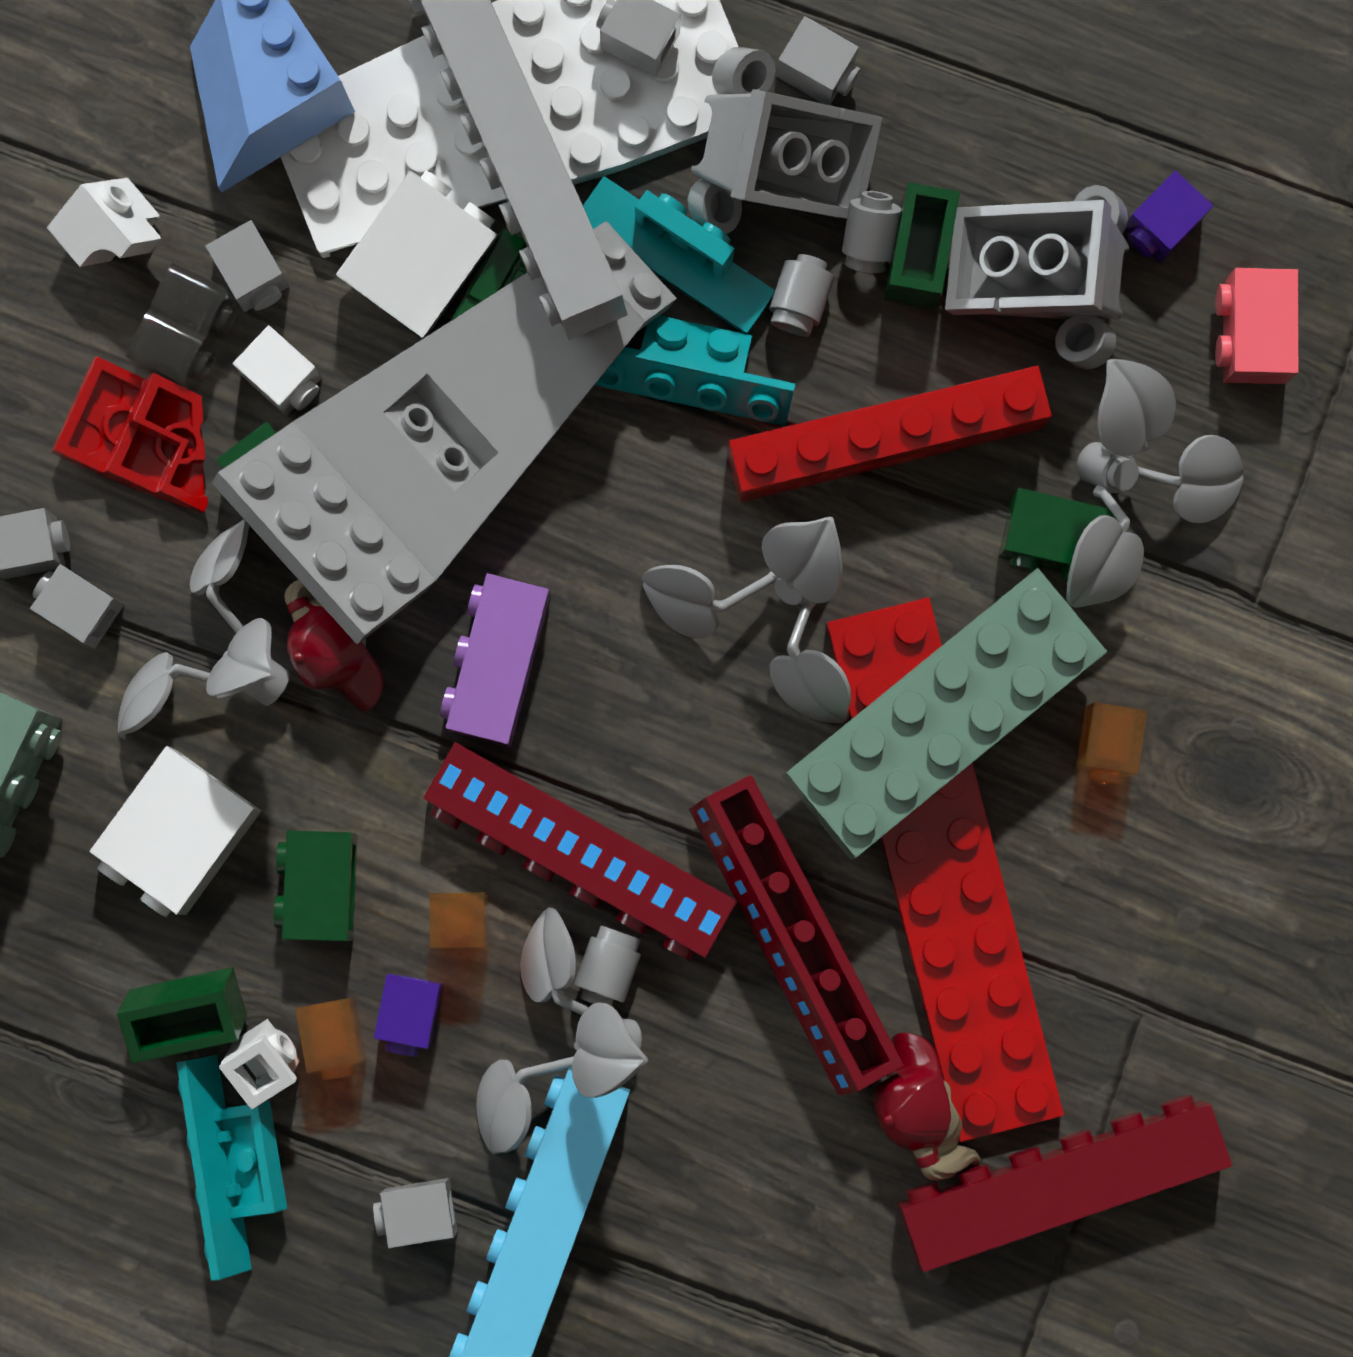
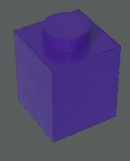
M1175 170L1131 215L1125 229L1129 234L1128 240L1140 254L1147 258L1153 256L1161 264L1203 221L1214 205Z
M393 973L386 975L374 1033V1039L386 1041L385 1051L416 1057L418 1047L425 1049L432 1047L444 983Z

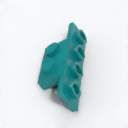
M603 176L583 205L593 229L607 221L655 275L744 334L749 333L774 296V289L733 263L735 248L729 245L731 239L726 233L707 222L702 227L686 216L687 210L680 202L667 194L662 193L660 197H657L646 190L639 200Z
M658 316L647 324L641 350L624 347L594 384L608 389L625 391L781 426H786L795 383L744 373L752 335L665 316Z
M212 1055L176 1062L179 1076L178 1090L183 1101L187 1126V1146L191 1153L196 1183L195 1196L200 1208L205 1239L204 1253L209 1264L211 1281L224 1279L252 1269L244 1217L275 1213L287 1209L270 1101H265L252 1110L247 1104L226 1108L218 1056Z

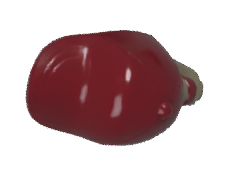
M296 580L286 589L284 594L288 611L294 621L288 634L287 651L295 672L303 683L311 689L334 688L362 711L372 709L382 694L383 676L378 664L366 649V639L356 644L299 580Z
M905 1032L895 1034L891 1041L904 1066L890 1073L873 1093L875 1114L883 1132L899 1147L913 1151L921 1172L929 1180H945L955 1176L969 1165H980L981 1159L975 1150L957 1145L961 1134L962 1121L952 1104L951 1088L943 1080L936 1051L921 1036Z

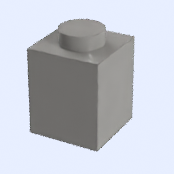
M607 0L596 23V27L600 29L601 49L656 77L680 34L681 14L654 0Z
M804 16L778 59L776 77L822 104L831 105L837 93L844 96L849 93L860 73L861 68L855 66L859 47Z
M252 220L205 245L244 312L251 308L258 311L273 305L282 297L281 291L290 287Z
M46 508L0 516V578L4 580L55 570L59 564L66 567L63 552L70 551V540L63 520L57 521V516Z
M59 564L55 572L48 571L37 583L33 591V598L36 600L30 609L79 641L95 649L124 605Z
M450 1178L385 1188L380 1193L381 1202L373 1204L377 1235L387 1236L388 1248L454 1238L458 1232Z

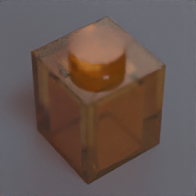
M1098 702L1086 706L1076 769L1090 771L1089 780L1113 785H1121L1122 777L1129 778L1137 775L1147 711Z
M430 893V948L489 947L487 893Z
M352 997L295 1008L306 1072L321 1071L323 1081L355 1075L353 1064L367 1061L356 998Z

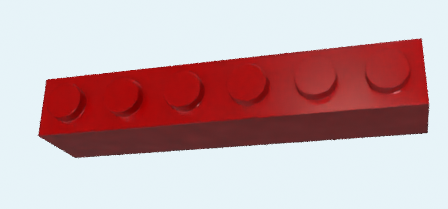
M1038 365L729 440L727 454L739 501L744 502L1043 429L1052 417Z

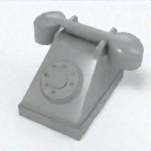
M734 47L726 51L719 57L713 68L712 83L718 95H708L704 101L710 105L712 117L703 159L699 165L691 167L692 173L701 178L690 188L687 199L688 210L692 220L702 227L707 222L718 227L724 233H729L736 228L742 214L741 200L847 219L850 200L861 198L862 192L867 191L882 117L768 92L774 81L776 71L774 60L769 53L746 47Z
M1100 185L1086 187L1078 193L1074 201L957 207L945 310L953 315L982 314L1066 320L1059 328L1055 338V345L1059 355L1077 368H1097L1111 357L1116 346V335L1104 320H1117L1123 315V311L1120 308L1119 294L1124 252L1129 250V246L1122 236L1128 221L1127 207L1122 199L1113 191Z

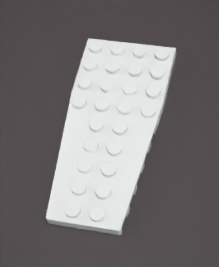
M497 0L492 3L573 185L620 172L708 137L712 110L710 105L704 101L708 95H718L712 83L713 68L721 55L734 47H738L720 0H654L681 14L680 34L656 77L601 49L600 29L596 27V23L607 0ZM424 36L339 75L338 77L346 90L355 112L281 156L316 248L322 258L330 257V252L357 245L409 171H412L420 178L426 170L452 188L447 198L463 210L469 202L480 209L507 201L501 186L491 190L479 160L488 157L482 142L471 145L460 119V115L468 112L462 98L452 101L440 71L449 67L443 54L433 58Z

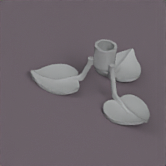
M1122 359L1107 360L1106 384L1098 412V435L1101 442H1093L1087 445L1081 451L1077 460V473L1083 481L1096 486L1093 491L1094 496L1103 500L1115 518L1108 515L1098 516L1088 524L1078 540L1068 575L1066 595L1068 605L1075 608L1103 603L1120 597L1133 586L1141 572L1144 557L1142 540L1139 536L1127 532L1130 520L1111 493L1129 490L1135 485L1138 477L1170 486H1178L1173 499L1175 514L1189 522L1204 523L1224 514L1235 502L1242 487L1244 466L1236 447L1229 440L1216 435H1204L1188 445L1179 461V476H1171L1141 468L1136 464L1132 455L1137 452L1148 451L1151 446L1150 439L1158 438L1170 429L1176 410L1175 395L1169 382L1154 369L1137 362Z
M833 517L809 522L783 523L771 528L762 541L763 556L771 571L768 575L724 600H714L715 590L712 582L692 568L682 565H661L650 568L644 573L641 578L643 588L658 615L673 630L691 638H704L711 635L718 627L719 621L716 612H724L774 583L776 594L782 601L791 605L799 603L802 605L787 646L789 656H777L770 664V676L776 691L791 708L813 720L826 723H844L850 719L851 688L842 668L835 660L819 651L804 650L800 652L799 642L811 609L816 603H824L833 599L842 585V554Z
M244 519L221 533L207 546L197 560L190 579L191 592L197 596L206 592L207 598L236 632V635L229 644L228 650L225 651L223 657L215 664L210 673L180 664L172 666L173 656L167 652L159 654L148 661L133 677L123 696L118 716V736L125 740L126 734L137 731L157 715L171 692L173 680L180 676L207 682V694L213 698H223L243 691L264 706L275 702L286 688L290 674L287 669L271 659L272 632L269 622L263 618H258L243 626L223 602L219 594L220 585L226 583L234 575L243 557L249 530V524Z
M547 907L540 914L528 934L521 955V978L527 994L533 1001L544 1003L553 997L556 1004L582 1015L578 1022L576 1041L574 1043L576 1053L573 1057L521 1069L517 1074L509 1060H498L487 1069L479 1085L476 1113L482 1138L487 1148L494 1155L514 1150L523 1141L528 1132L532 1108L530 1095L523 1084L529 1078L572 1067V1078L578 1091L585 1097L599 1098L620 1088L648 1062V1058L640 1050L642 1037L636 1021L622 1019L619 1013L607 1003H595L587 1007L565 995L563 989L568 988L575 978V951L561 916L552 907Z

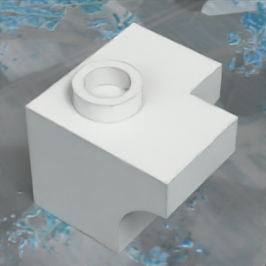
M129 178L81 184L47 227L79 267L109 262L116 255L119 258L150 253L162 239L152 227L160 218V215Z

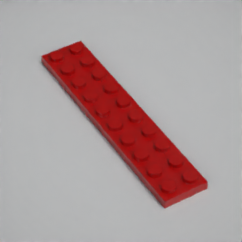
M929 597L826 623L834 660L844 671L851 688L850 720L942 646ZM971 763L880 838L934 1050L939 1059L943 1080L951 1088L952 1104L962 1121L959 1142L1064 1116L973 763Z

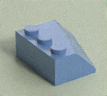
M215 0L190 45L217 184L222 193L354 113L355 110L340 78L288 0Z

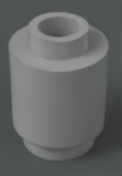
M864 191L861 194V198L850 200L842 252L846 254L845 265L847 267L867 273H882L886 271L887 261H891L893 257L902 211L901 207L892 203L893 197L891 195L877 191Z
M799 254L796 260H786L784 262L769 308L773 313L771 325L794 335L810 336L813 326H818L834 280V276L826 271L828 264L825 261L810 255Z
M600 926L597 937L591 936L573 984L583 988L580 999L593 1004L607 1003L611 1006L613 1000L624 1003L641 954L637 953L641 940Z

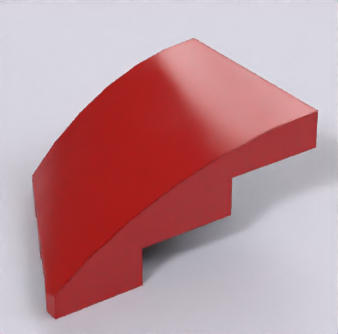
M98 356L93 358L51 453L116 482L200 513L205 512L208 506V496L205 495L203 468L205 443L201 433V424L203 422L202 396L155 373L144 379Z

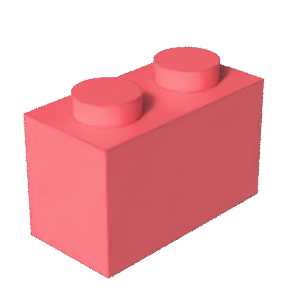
M1234 268L1224 280V284L1218 285L1215 300L1217 316H1223V335L1218 336L1215 350L1217 367H1223V383L1286 384L1298 374V269Z

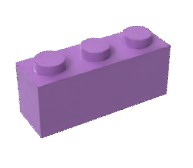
M488 573L486 574L483 586L474 585L467 610V615L475 617L470 637L461 635L454 657L453 666L461 668L456 688L447 687L440 710V718L448 719L446 729L450 733L511 748L551 597L549 589Z

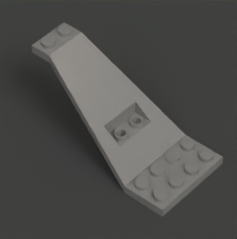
M607 221L593 230L623 295L627 316L568 340L561 323L551 327L539 299V296L547 293L541 277L531 281L528 273H526L293 421L219 471L212 481L217 490L356 644L368 637L433 585L636 332L668 310L677 299Z

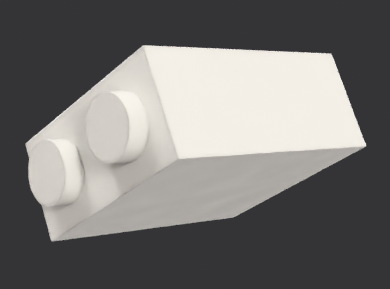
M427 170L421 178L412 171L408 172L336 273L339 278L422 338L427 337L497 238V234L489 229L495 221L493 218L471 202L463 210L447 198L452 188Z
M166 746L89 852L102 860L97 869L121 886H124L130 880L145 891L140 898L141 901L164 917H167L171 911L175 914L187 915L261 813V810L182 753Z

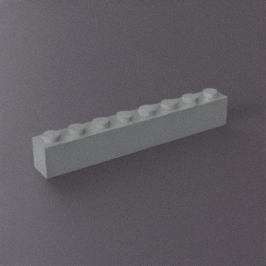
M408 0L414 15L424 11L429 25L422 27L421 30L433 58L443 54L449 67L440 71L452 101L462 98L468 112L460 115V119L471 145L482 142L488 157L479 160L488 184L491 190L501 186L507 202L500 204L499 208L511 235L520 231L527 247L519 250L527 273L531 281L541 277L547 293L539 296V299L551 327L561 323L568 340H571L627 316L621 290L491 0Z

